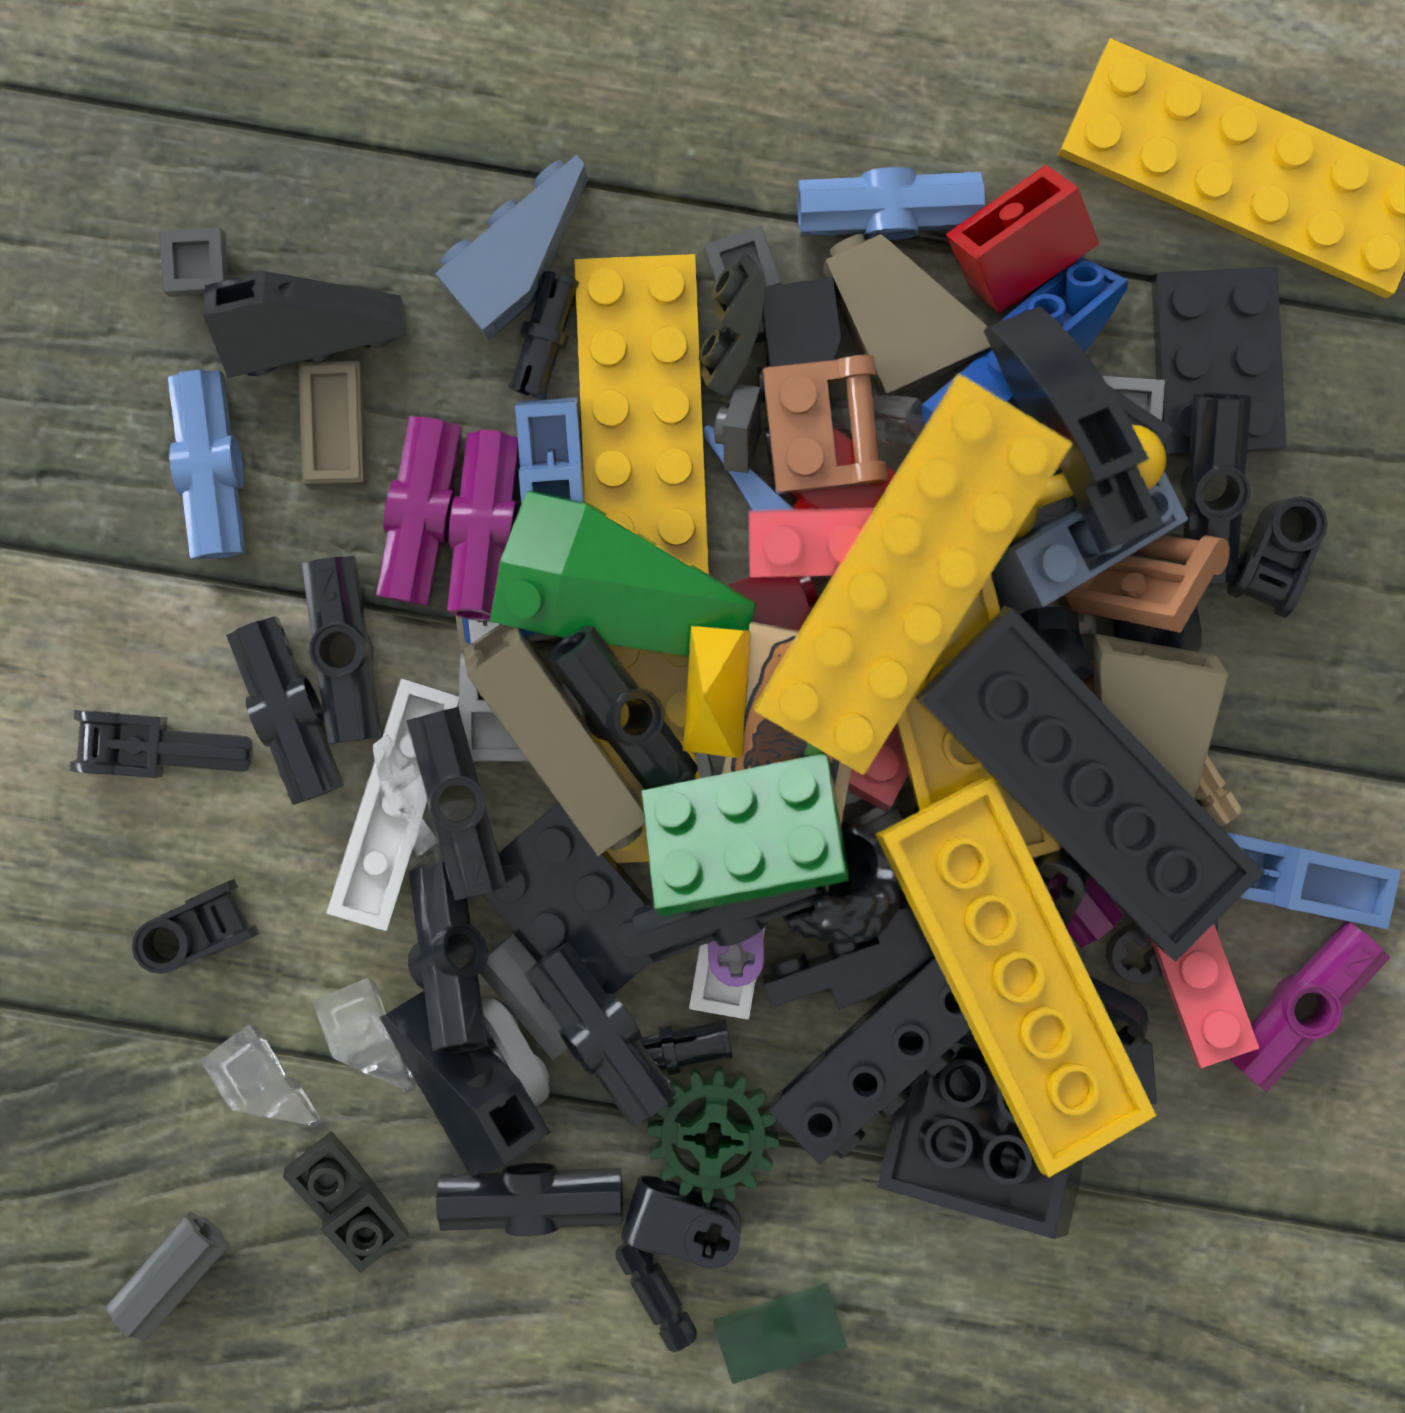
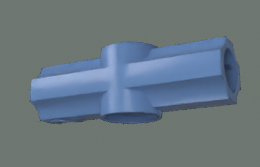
M886 167L867 171L861 175L862 177L798 181L797 207L800 237L864 234L866 239H871L882 234L889 241L902 240L919 234V231L952 230L985 207V189L981 172L916 175L915 170L911 168Z
M193 370L179 372L177 375L168 377V389L172 406L171 413L176 442L170 445L169 459L175 489L180 496H183L190 558L194 560L220 559L246 554L243 517L238 491L244 485V466L239 443L235 435L231 433L225 376L221 371Z

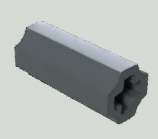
M514 932L488 954L486 966L479 974L549 1057L554 1060L568 1048L559 1034L561 1026L541 1002L537 993L524 976V973L539 960Z
M189 1212L107 1304L105 1309L110 1314L112 1323L127 1337H134L145 1342L228 1249L229 1245L224 1240L222 1232L207 1218H202Z

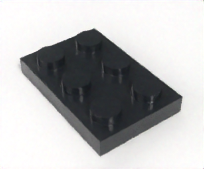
M1259 267L1156 273L1151 277L1156 380H1165L1162 421L1173 428V431L1163 444L1166 457L1189 455L1193 395L1205 392L1244 394L1252 398L1247 453L1281 451L1285 449L1286 428L1278 268Z
M559 802L498 853L507 886L482 895L539 961L563 944L569 942L606 994L611 993L612 995L653 962L649 956L644 955L638 944L635 925L632 919L636 908L650 904L651 901L607 851L597 856Z

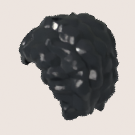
M842 820L841 832L849 881L830 884L827 895L819 897L814 902V905L784 915L781 918L791 932H800L807 939L833 940L838 944L866 942L875 936H880L884 929L889 926L890 921L897 913L900 900L905 897V894L876 835L867 833L863 825L859 823L849 826L847 822Z

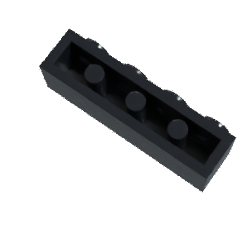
M935 955L898 982L775 1094L769 1111L819 1165L833 1153L839 1158L846 1156L864 1138L866 1133L862 1127L877 1113L883 1118L893 1114L910 1096V1092L906 1089L909 1084L922 1073L928 1078L936 1075L954 1057L955 1052L951 1047L967 1032L974 1037Z

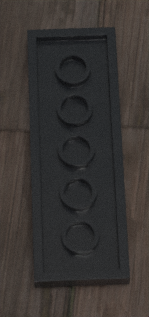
M1005 606L915 696L918 702L1131 920L1175 962L1264 874L1257 864L1013 608Z

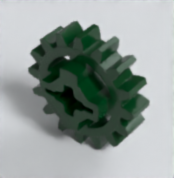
M716 1066L712 1080L705 1081L697 1068L692 1069L691 1085L686 1088L680 1082L673 1079L670 1083L677 1094L671 1102L669 1101L664 1108L657 1112L663 1117V1120L648 1122L647 1134L661 1138V1141L656 1142L649 1149L650 1159L660 1160L666 1158L667 1160L660 1171L661 1179L667 1181L678 1175L681 1178L679 1194L682 1196H686L694 1186L702 1188L704 1203L711 1202L714 1189H723L724 1195L729 1201L735 1200V1184L741 1181L745 1186L754 1190L757 1187V1179L753 1170L757 1167L761 1170L770 1171L773 1167L772 1159L763 1152L764 1148L779 1147L778 1134L765 1130L766 1127L777 1122V1119L769 1109L759 1110V1107L766 1099L765 1091L759 1088L750 1094L745 1092L747 1076L742 1072L732 1083L726 1082L722 1066ZM705 1097V1104L692 1115L680 1114V1117H677L687 1104L698 1098ZM728 1099L738 1103L747 1112L752 1124H748V1121L737 1120L727 1108ZM716 1122L720 1124L723 1135L719 1136L717 1145L710 1146L706 1144L705 1135L702 1133L707 1132L709 1123ZM674 1144H677V1148L689 1149L698 1160L699 1169L686 1163L678 1154ZM735 1154L746 1155L734 1167L721 1171L722 1165Z

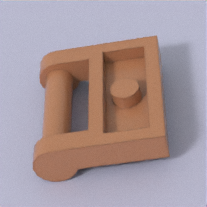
M856 355L839 360L763 368L762 373L776 495L874 484L888 480L886 461H880L870 379L876 376L873 355ZM846 381L855 464L837 466L828 383Z
M1162 535L1132 554L1186 563L1185 565L1129 555L1065 594V597L1072 611L1181 632L1213 575H1220L1225 570L1229 560V543L1224 538L1204 536L1198 541Z

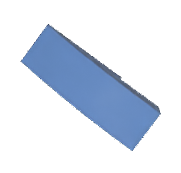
M578 397L518 401L515 405L520 458L521 503L526 492L529 490L585 502Z
M1226 832L1264 872L1240 898L1389 929L1401 870Z

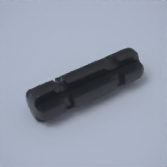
M624 1242L616 1249L615 1258L624 1274H631L632 1282L630 1284L653 1324H660L659 1335L667 1349L671 1352H677L688 1347L697 1339V1329L688 1313H681L682 1303L660 1264H653L652 1262L654 1254L634 1248Z

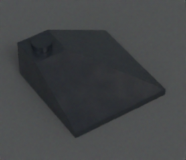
M967 1032L951 1047L955 1055L941 1071L931 1078L922 1073L906 1087L910 1092V1096L894 1112L877 1187L1048 1238L1056 1239L1066 1236L1070 1228L1084 1158L1051 1177L1040 1172L975 1037Z

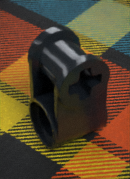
M1302 496L1274 501L1266 506L1259 515L1248 544L1238 559L1237 580L1228 582L1227 594L1235 598L1244 594L1274 607L1276 615L1283 618L1288 617L1303 594L1308 579V572L1326 535L1328 522L1322 506L1312 498ZM1288 509L1297 512L1303 522L1302 534L1294 542L1285 538L1280 528L1281 517ZM1260 578L1265 579V580H1267V581H1270V582L1274 583L1275 585H1273V584H1271V583H1268V582H1266V581H1264V580H1261Z
M232 879L184 901V905L151 919L140 926L132 942L133 955L140 967L158 974L171 972L208 954L211 957L260 934L256 925H249L234 893L238 888L236 880ZM160 927L172 930L179 939V952L174 959L161 956L155 949L154 935Z
M640 1176L637 1180L621 1233L622 1240L642 1251L668 1255L704 1268H720L726 1266L734 1259L739 1250L742 1221L739 1212L731 1203L712 1197L710 1203H704L702 1193L691 1190L686 1196H682L679 1194L680 1185L673 1181H663L660 1177ZM711 1223L722 1226V1234L718 1236L716 1242H710L705 1239L706 1232L710 1228Z

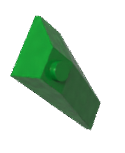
M531 490L526 492L500 560L490 622L557 637L571 635L584 626H593L607 644L689 656L691 626L749 631L750 623L754 619L756 602L699 568L688 566L656 547L655 542L640 533L634 534L606 517V513L589 503Z

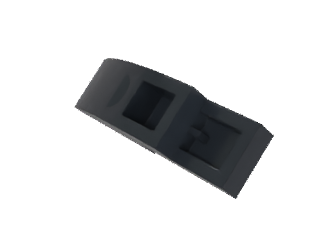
M1041 306L984 329L985 336L1020 411L1072 443L1059 465L1100 554L1163 526L1164 523L1137 467L1149 460V457L1116 396L1078 343Z
M905 896L900 900L896 915L880 936H875L869 941L838 944L831 941L827 944L830 950L829 953L807 960L804 952L784 957L771 964L773 973L762 976L772 1008L830 987L838 1010H841L867 999L902 980L931 959L934 953Z

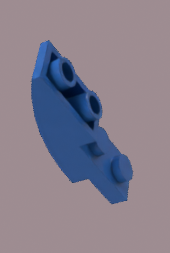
M1080 257L1072 266L1057 273L1004 317L1002 321L1041 306L1086 352L1127 291L1128 279ZM991 348L959 373L1020 411ZM955 378L922 404L923 424L926 425Z

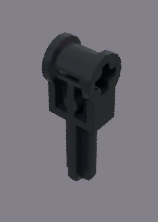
M74 710V720L78 721L80 726L77 759L70 761L69 771L147 778L163 777V766L245 772L249 770L252 763L253 743L252 739L248 736L167 730L168 717Z

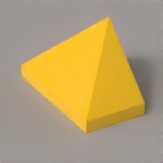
M691 626L683 751L733 758L742 757L751 631Z

